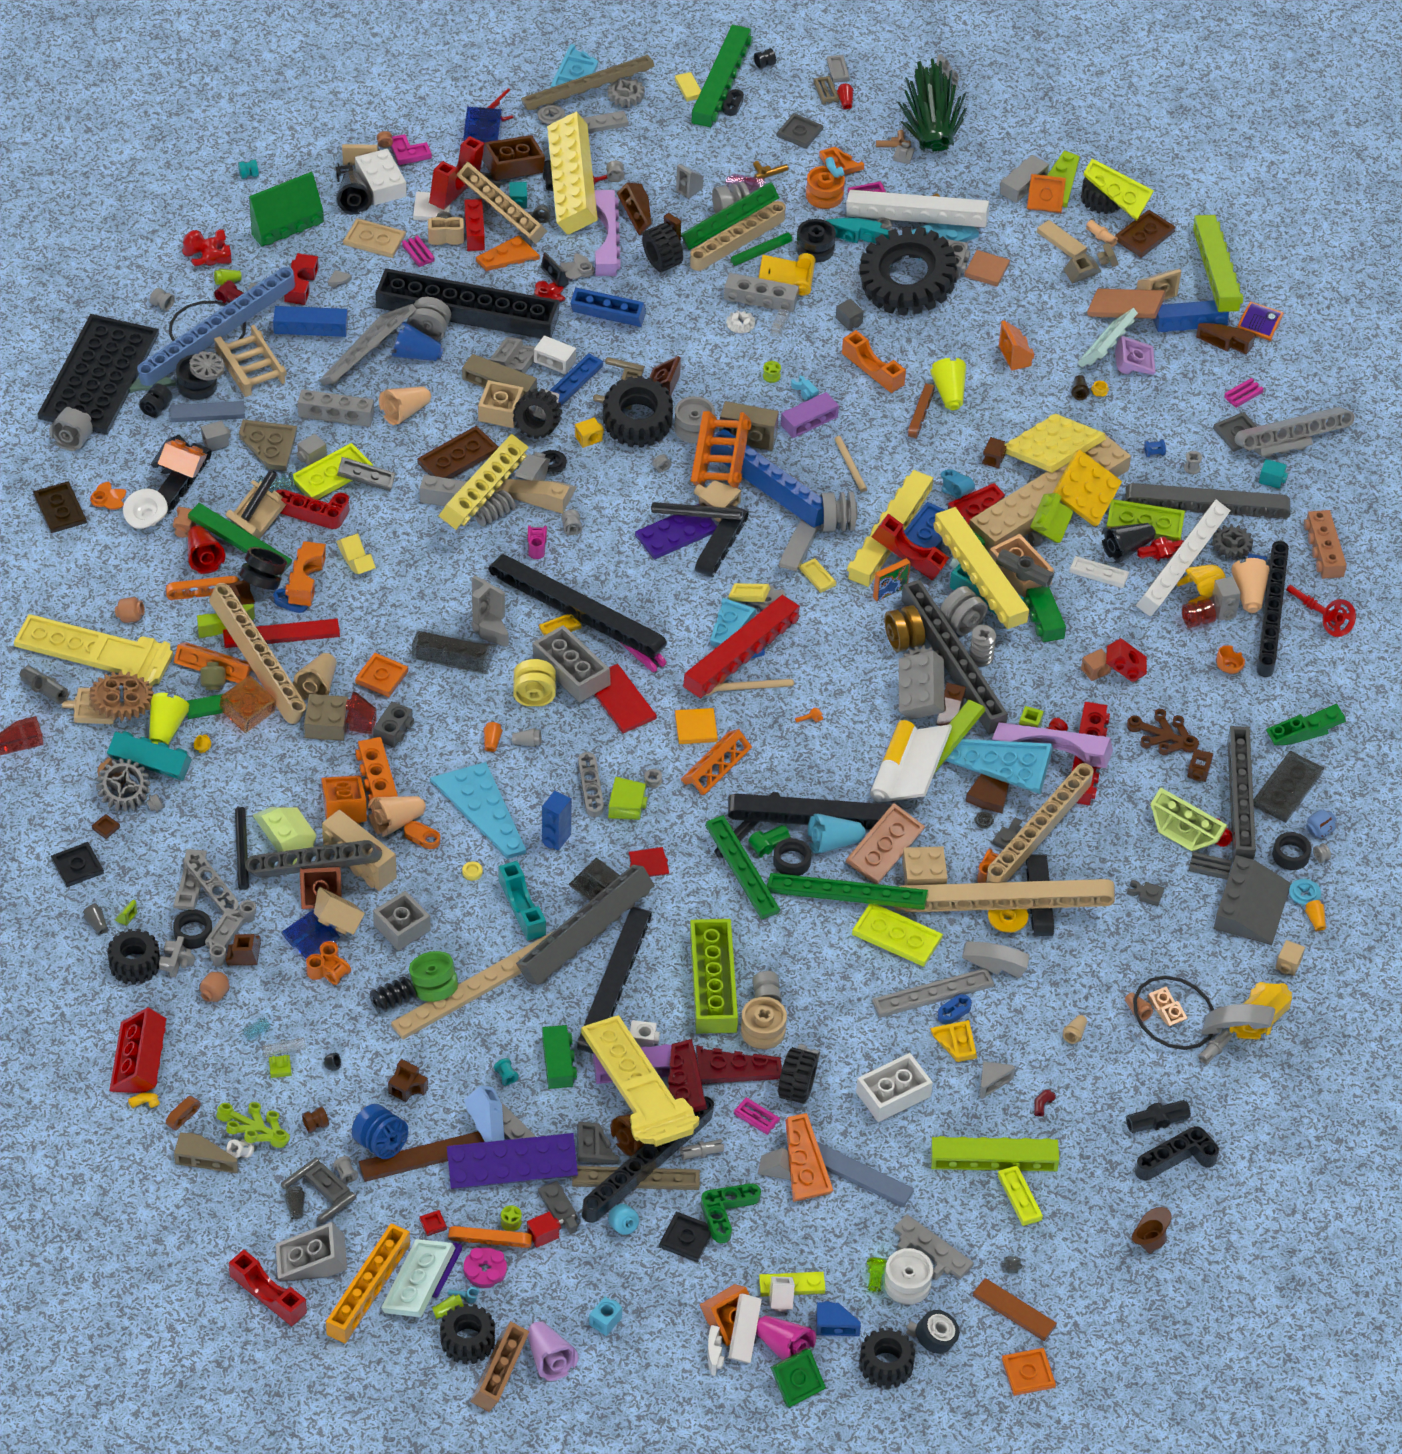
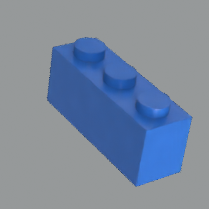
M555 790L542 806V843L550 849L554 848L559 851L571 836L572 798Z

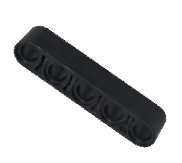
M192 443L190 447H199L203 449L202 453L207 454L199 470L200 473L207 464L206 461L210 460L212 450L199 444ZM174 470L169 474L158 490L167 502L168 514H171L170 511L174 510L180 497L185 495L190 488L188 486L192 485L198 477V473L193 478Z
M730 505V506L728 507V508L741 509V508L736 507V506H733V505ZM742 509V520L721 519L697 559L695 565L696 572L714 577L713 574L717 572L722 564L721 560H724L729 552L728 548H731L737 538L735 536L739 535L744 526L743 523L747 521L749 511Z
M1031 854L1025 861L1027 882L1050 881L1047 854ZM1030 909V914H1032L1031 926L1032 931H1034L1032 936H1053V909Z

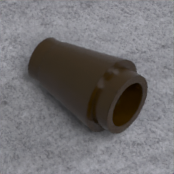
M1077 375L1074 378L1071 393L1076 400H1084L1090 393L1086 380L1082 375Z

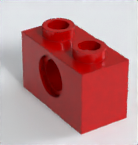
M1120 638L1107 646L1106 664L1125 678L1134 682L1147 674V656L1125 640Z

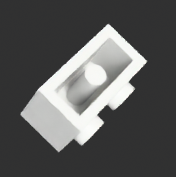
M543 336L534 348V362L567 374L576 362V348Z

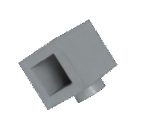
M222 421L201 426L202 441L205 447L213 451L229 446L230 430L224 426Z
M315 433L297 444V456L301 462H305L308 466L327 456L326 443Z

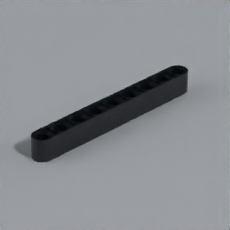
M1276 541L1272 544L1269 559V575L1266 585L1256 669L1258 675L1262 677L1273 675L1277 657L1289 546L1284 541Z
M737 793L731 794L728 797V817L733 820L808 825L811 816L822 814L859 822L865 829H872L892 804Z
M638 907L630 909L584 1026L613 1017L618 1005L616 1002L620 1000L624 989L622 987L626 984L629 977V969L631 970L636 959L635 954H638L642 944L641 939H644L648 929L647 923L651 921L652 911ZM580 1033L577 1050L593 1054V1050Z
M705 1096L707 1109L694 1112V1115L700 1118L699 1126L694 1129V1134L656 1147L654 1144H645L583 1199L581 1216L584 1221L589 1223L598 1221L638 1186L641 1181L647 1178L653 1170L658 1168L712 1119L714 1101L710 1097Z

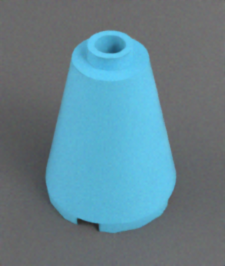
M814 814V816L810 817L808 823V836L812 837L813 842L809 843L813 853L820 854L856 844L865 837V828L859 822Z

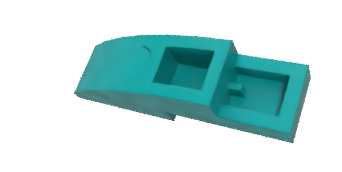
M858 218L826 220L834 226L836 237L847 242L858 243L859 239L865 242L876 244L875 238L881 234L889 239L888 231L890 230L883 229L880 222Z

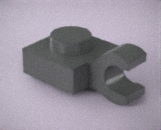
M1015 817L1009 829L1002 827L993 839V844L1004 849L1022 828L1020 826L1022 820Z

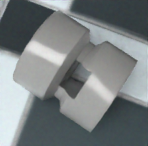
M762 971L755 974L752 979L755 992L754 998L770 997L781 1003L782 998L779 990L778 975L772 971Z

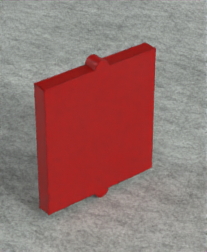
M663 847L629 852L630 867L632 865L643 866L649 877L669 874L668 858L665 857Z

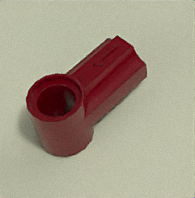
M227 280L214 291V296L218 301H223L222 303H230L244 292L238 290L232 281Z

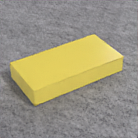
M692 73L675 75V81L686 101L698 99L701 89Z
M816 558L801 564L799 567L801 572L820 593L836 586V581Z
M734 583L728 597L729 600L739 602H765L770 586L769 584Z

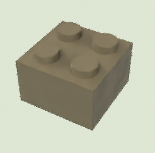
M309 694L304 722L305 738L344 741L349 713L348 697Z

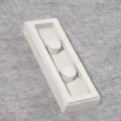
M1075 556L1069 571L1070 573L1120 588H1124L1129 576L1128 571Z
M739 1294L729 1359L751 1363L762 1299Z

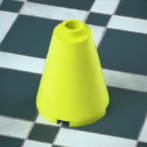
M944 358L933 363L930 373L945 407L950 410H958L963 405L966 363L959 358H956V361Z
M168 693L153 694L149 726V739L151 743L158 745V742L169 745L189 712V703L183 698L176 695L173 698L167 697Z

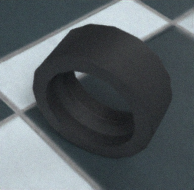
M1285 832L1275 839L1272 852L1273 860L1283 869L1299 870L1304 868L1309 862L1312 850L1311 843L1300 833ZM1285 845H1294L1299 847L1304 853L1299 857H1290L1285 855L1280 848Z
M796 838L782 840L774 849L773 865L781 874L803 875L811 866V849L804 841ZM788 851H795L803 855L804 860L791 864L782 860L781 855Z
M197 909L181 912L173 922L174 938L177 941L178 936L184 937L183 946L188 949H197L205 946V940L212 931V921L209 915ZM190 922L201 923L205 926V930L197 935H186L181 932V928Z

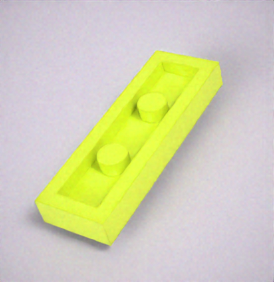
M1018 1165L998 1171L997 1176L1022 1226L1042 1221L1043 1215Z
M824 1272L759 1274L761 1297L770 1296L771 1277H793L795 1284L794 1295L825 1294Z

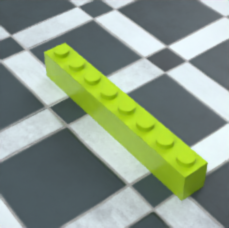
M1194 215L1193 231L1218 312L1240 311V304H1243V293H1240V284L1237 283L1236 272H1233V262H1230V252H1227V243L1224 242L1223 231H1220V221H1217L1216 215Z

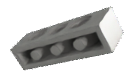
M729 273L724 287L725 300L777 309L783 312H794L799 293V286L734 273Z
M302 389L298 399V417L371 427L374 417V399Z

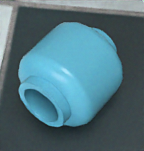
M618 1204L610 1210L608 1221L609 1225L616 1232L628 1235L637 1229L639 1216L630 1206Z

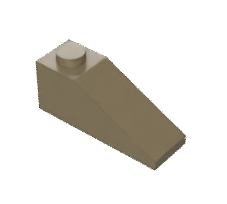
M180 1132L174 1151L175 1164L238 1174L237 1158L201 1135L191 1132Z

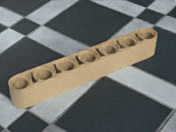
M774 201L692 249L690 252V267L693 270L701 271L783 223L786 211L785 204L781 201Z

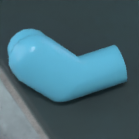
M828 157L825 161L832 175L835 178L844 176L843 167L836 168L834 159Z

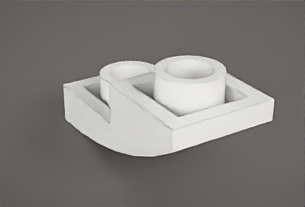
M711 1325L707 1356L710 1373L716 1376L717 1370H722L725 1357L722 1356V1347H720L722 1342V1336H719L720 1327Z

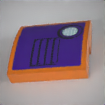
M1250 301L1237 328L1271 341L1276 329L1280 325L1284 312Z

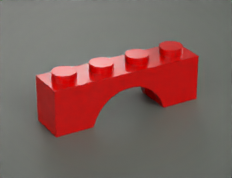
M887 514L871 537L901 559L907 558L912 567L933 581L949 557L936 547L923 548L912 543L904 533V524L890 514Z
M243 1249L228 1263L230 1277L291 1327L307 1313L306 1299L292 1287L285 1289L277 1285L265 1273L260 1262Z

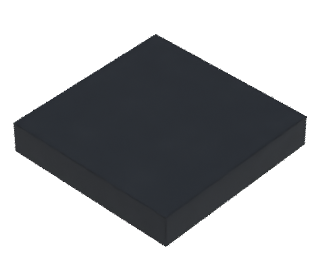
M89 842L51 855V860L66 888L104 874V870Z
M676 1211L659 1243V1248L699 1262L712 1235L706 1222Z

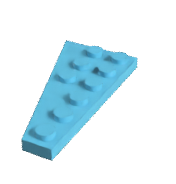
M962 739L945 761L1041 794L1053 747L1052 744Z
M486 762L430 777V782L434 786L436 785L441 793L507 859L526 854V848Z

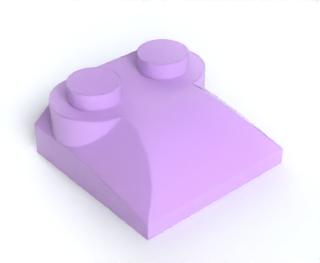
M1121 336L1115 349L1118 370L1124 374L1136 371L1154 375L1156 372L1153 346Z

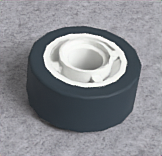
M942 1310L927 1312L917 1323L916 1336L920 1344L926 1350L938 1354L947 1352L956 1343L960 1334L956 1320L949 1313Z

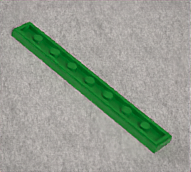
M770 873L767 883L770 893L922 910H925L928 898V890L777 873Z

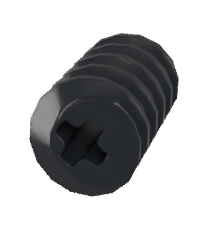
M402 976L399 978V981L393 980L392 984L386 983L384 987L379 986L377 991L371 990L370 1000L377 1013L380 1014V1008L386 1013L388 1011L387 1005L394 1009V1002L401 1006L402 998L408 1003L410 1001L409 995L413 999H416L417 995L412 982Z

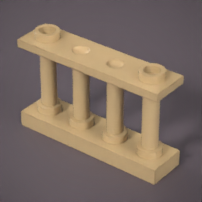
M251 325V336L231 343L224 342L221 336L214 338L215 351L223 359L225 367L245 397L252 395L251 388H253V385L278 377L281 384L285 383V376H287L285 367L279 364L264 341L262 332L258 331L255 325ZM253 342L257 345V348L237 355L231 353V350ZM259 354H263L265 358L244 367L238 364L239 361ZM269 365L273 370L254 378H247L246 373Z

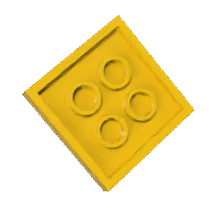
M1079 449L1074 453L1053 493L1062 496L1060 501L1096 527L1103 518L1122 481Z

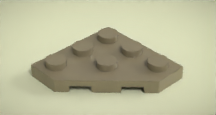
M243 419L239 430V438L268 469L287 471L297 435V426Z

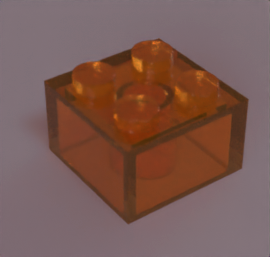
M249 675L221 696L219 709L243 732L247 733L275 712L276 700Z

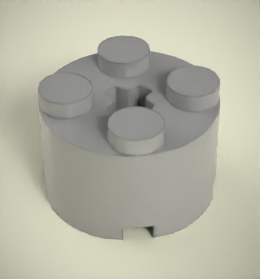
M66 407L49 428L50 437L57 441L56 445L69 451L80 449L93 431L90 415L70 407Z

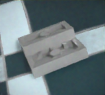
M506 337L489 360L526 373L534 362L535 346L523 345L522 339Z

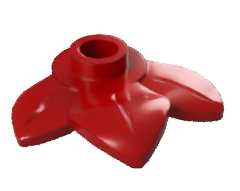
M544 280L535 284L534 296L556 299L559 302L565 300V297L560 294L564 286L558 287L554 282L548 284Z

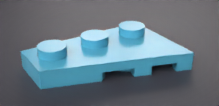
M723 598L721 609L718 612V620L714 625L711 635V645L718 647L754 618L756 608Z

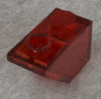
M353 692L351 699H347L346 711H348L346 723H349V731L372 734L377 721L376 708L357 692Z

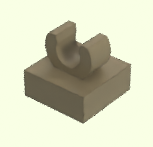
M1109 242L1102 245L1104 252L1097 254L1101 265H1106L1110 262L1112 267L1118 266L1116 255Z

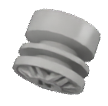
M739 182L737 185L731 184L730 190L725 185L713 188L712 202L715 214L749 195V190L744 182Z
M834 492L821 493L820 497L823 498L824 523L821 524L822 532L835 531L837 523H840L841 531H845L846 522H848L849 531H855L857 503L854 492L847 493V500L845 499L844 492H840L838 501H836Z

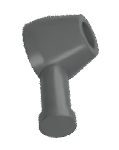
M544 204L537 206L532 212H527L539 223H547L550 219V211Z

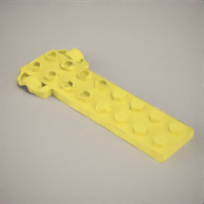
M28 614L14 640V647L118 674L120 671H122L123 675H126L127 672H130V676L138 674V679L144 677V682L149 681V686L160 683L173 658L170 643L166 641L158 643L154 638L143 636L136 642Z
M619 1015L581 1027V1034L634 1113L630 1116L632 1135L636 1141L640 1140L644 1144H654L656 1147L694 1134V1129L699 1126L700 1118L694 1115L692 1106L685 1099H674Z

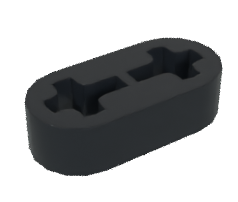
M733 89L728 93L723 104L724 114L734 116L739 112L744 100V93L741 90Z

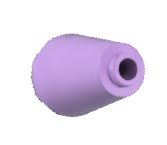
M535 1322L528 1328L530 1332L527 1337L538 1374L547 1381H555L569 1374L568 1370L572 1366L575 1368L579 1358L576 1349L546 1323Z

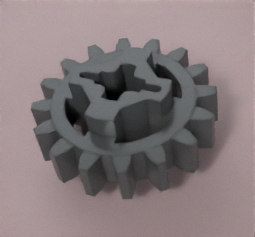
M1230 524L1229 528L1223 525L1222 529L1218 528L1217 532L1213 534L1212 546H1214V551H1219V556L1224 554L1225 559L1232 557L1233 560L1236 557L1242 559L1243 555L1248 556L1249 552L1252 551V534L1246 533V528L1241 530L1240 525L1236 528L1233 527V524Z

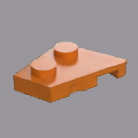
M837 147L819 151V157L825 166H827L825 160L828 157H832L836 168L843 167L844 175L864 170L863 162H855L852 160L851 155L842 152Z

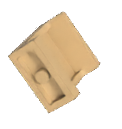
M252 480L253 488L234 512L229 509L225 516L243 530L260 539L286 504L281 500L283 497L276 491L272 493L267 491L251 519L246 521L241 518V515L262 481L257 483Z

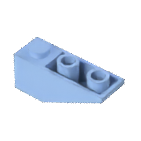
M479 1086L463 1100L467 1107V1112L472 1116L476 1129L481 1133L485 1142L504 1140L502 1103L493 1087Z

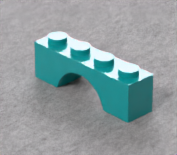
M518 861L498 866L499 883L526 940L529 941L546 936V919L540 907L535 906L530 898L525 875Z

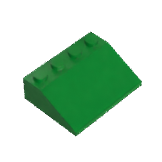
M312 171L249 196L251 234L261 247L271 245L275 241L288 238L293 234L303 232L324 222L323 207Z

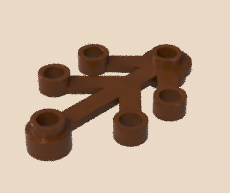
M1157 709L1154 714V719L1159 722L1161 728L1142 722V719L1137 715H1133L1127 720V729L1129 731L1138 732L1143 730L1157 735L1152 738L1147 735L1141 737L1140 746L1144 749L1159 744V754L1168 755L1170 752L1181 749L1185 752H1193L1194 748L1198 749L1199 740L1195 736L1189 735L1184 726V718L1180 715L1174 716L1172 721L1173 727L1177 728L1180 735L1174 734L1166 720V711L1164 709ZM1168 741H1173V742H1176V743L1170 745V744L1167 743V742H1168Z

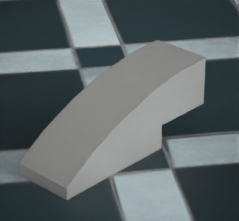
M966 942L962 958L997 975L1003 970L1020 978L1028 967L1029 954L993 943Z

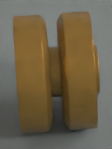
M914 605L902 607L901 611L895 609L885 613L886 634L895 652L905 651L909 646L915 648V646L920 647L924 645L925 630L921 616Z

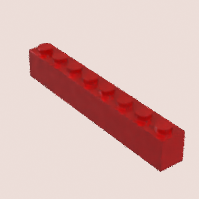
M782 594L684 673L683 687L700 699L706 694L711 693L714 687L719 683L722 684L730 674H734L741 665L746 664L755 653H760L763 647L771 644L791 624H795L800 617V605Z

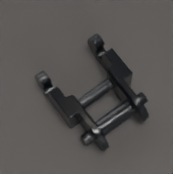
M350 162L344 166H340L339 163L337 164V182H340L339 176L341 174L353 171Z

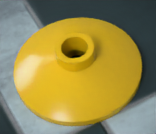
M1027 909L988 910V920L999 931L1007 933L1017 932L1027 924L1028 911Z

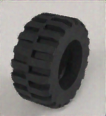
M631 376L627 377V380L621 379L617 381V385L613 384L609 391L606 392L605 400L603 401V423L605 424L606 431L610 433L614 440L618 439V443L622 445L627 443L628 447L638 445V448H642L645 444L651 446L654 445L655 441L660 442L663 436L669 433L673 419V400L667 388H662L660 382H654L649 377L645 379L643 376H637V378ZM639 404L649 407L654 413L645 419H633L626 416L622 410L630 405Z

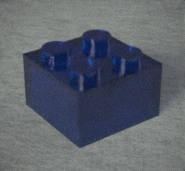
M467 106L464 141L469 136L483 143L500 140L503 120L502 109Z

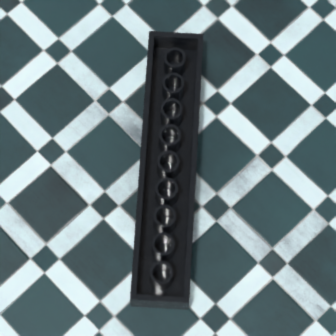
M385 268L375 292L376 308L393 311L411 304L414 305L415 301L421 297H433L443 301L451 311L450 322L540 339L543 336L552 338L559 318V300L387 268Z

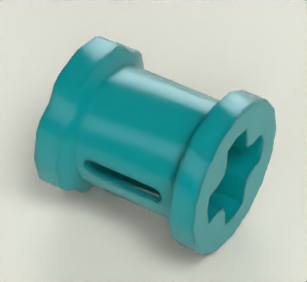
M509 1058L499 1060L493 1067L495 1072L499 1073L502 1078L501 1082L504 1086L515 1083L519 1079V1074L513 1070Z

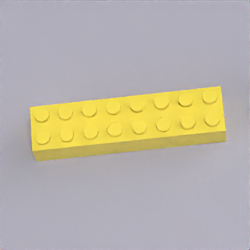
M577 111L547 126L556 222L566 234H571L598 221L588 124Z

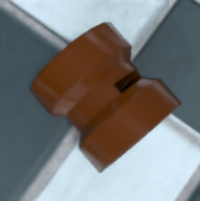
M322 1106L316 1108L312 1113L309 1111L302 1113V1120L308 1133L314 1132L317 1127L325 1128L329 1126L328 1116Z

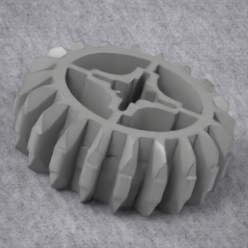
M121 758L119 764L113 760L112 767L106 764V770H100L101 776L97 777L99 784L96 785V789L100 790L98 796L103 797V803L109 801V808L116 805V811L123 807V811L126 812L127 806L134 810V803L141 806V800L147 799L145 794L150 792L148 788L150 781L147 780L149 775L144 773V767L137 769L139 766L138 762L131 765L130 759L127 760V763H123L124 760ZM123 772L119 777L110 778L116 773ZM129 773L137 778L140 785L135 784L134 781L129 779ZM126 778L125 788H123L121 792L120 785L122 782L124 783V779ZM107 785L118 792L117 797L110 793ZM136 792L133 796L124 798L127 793Z

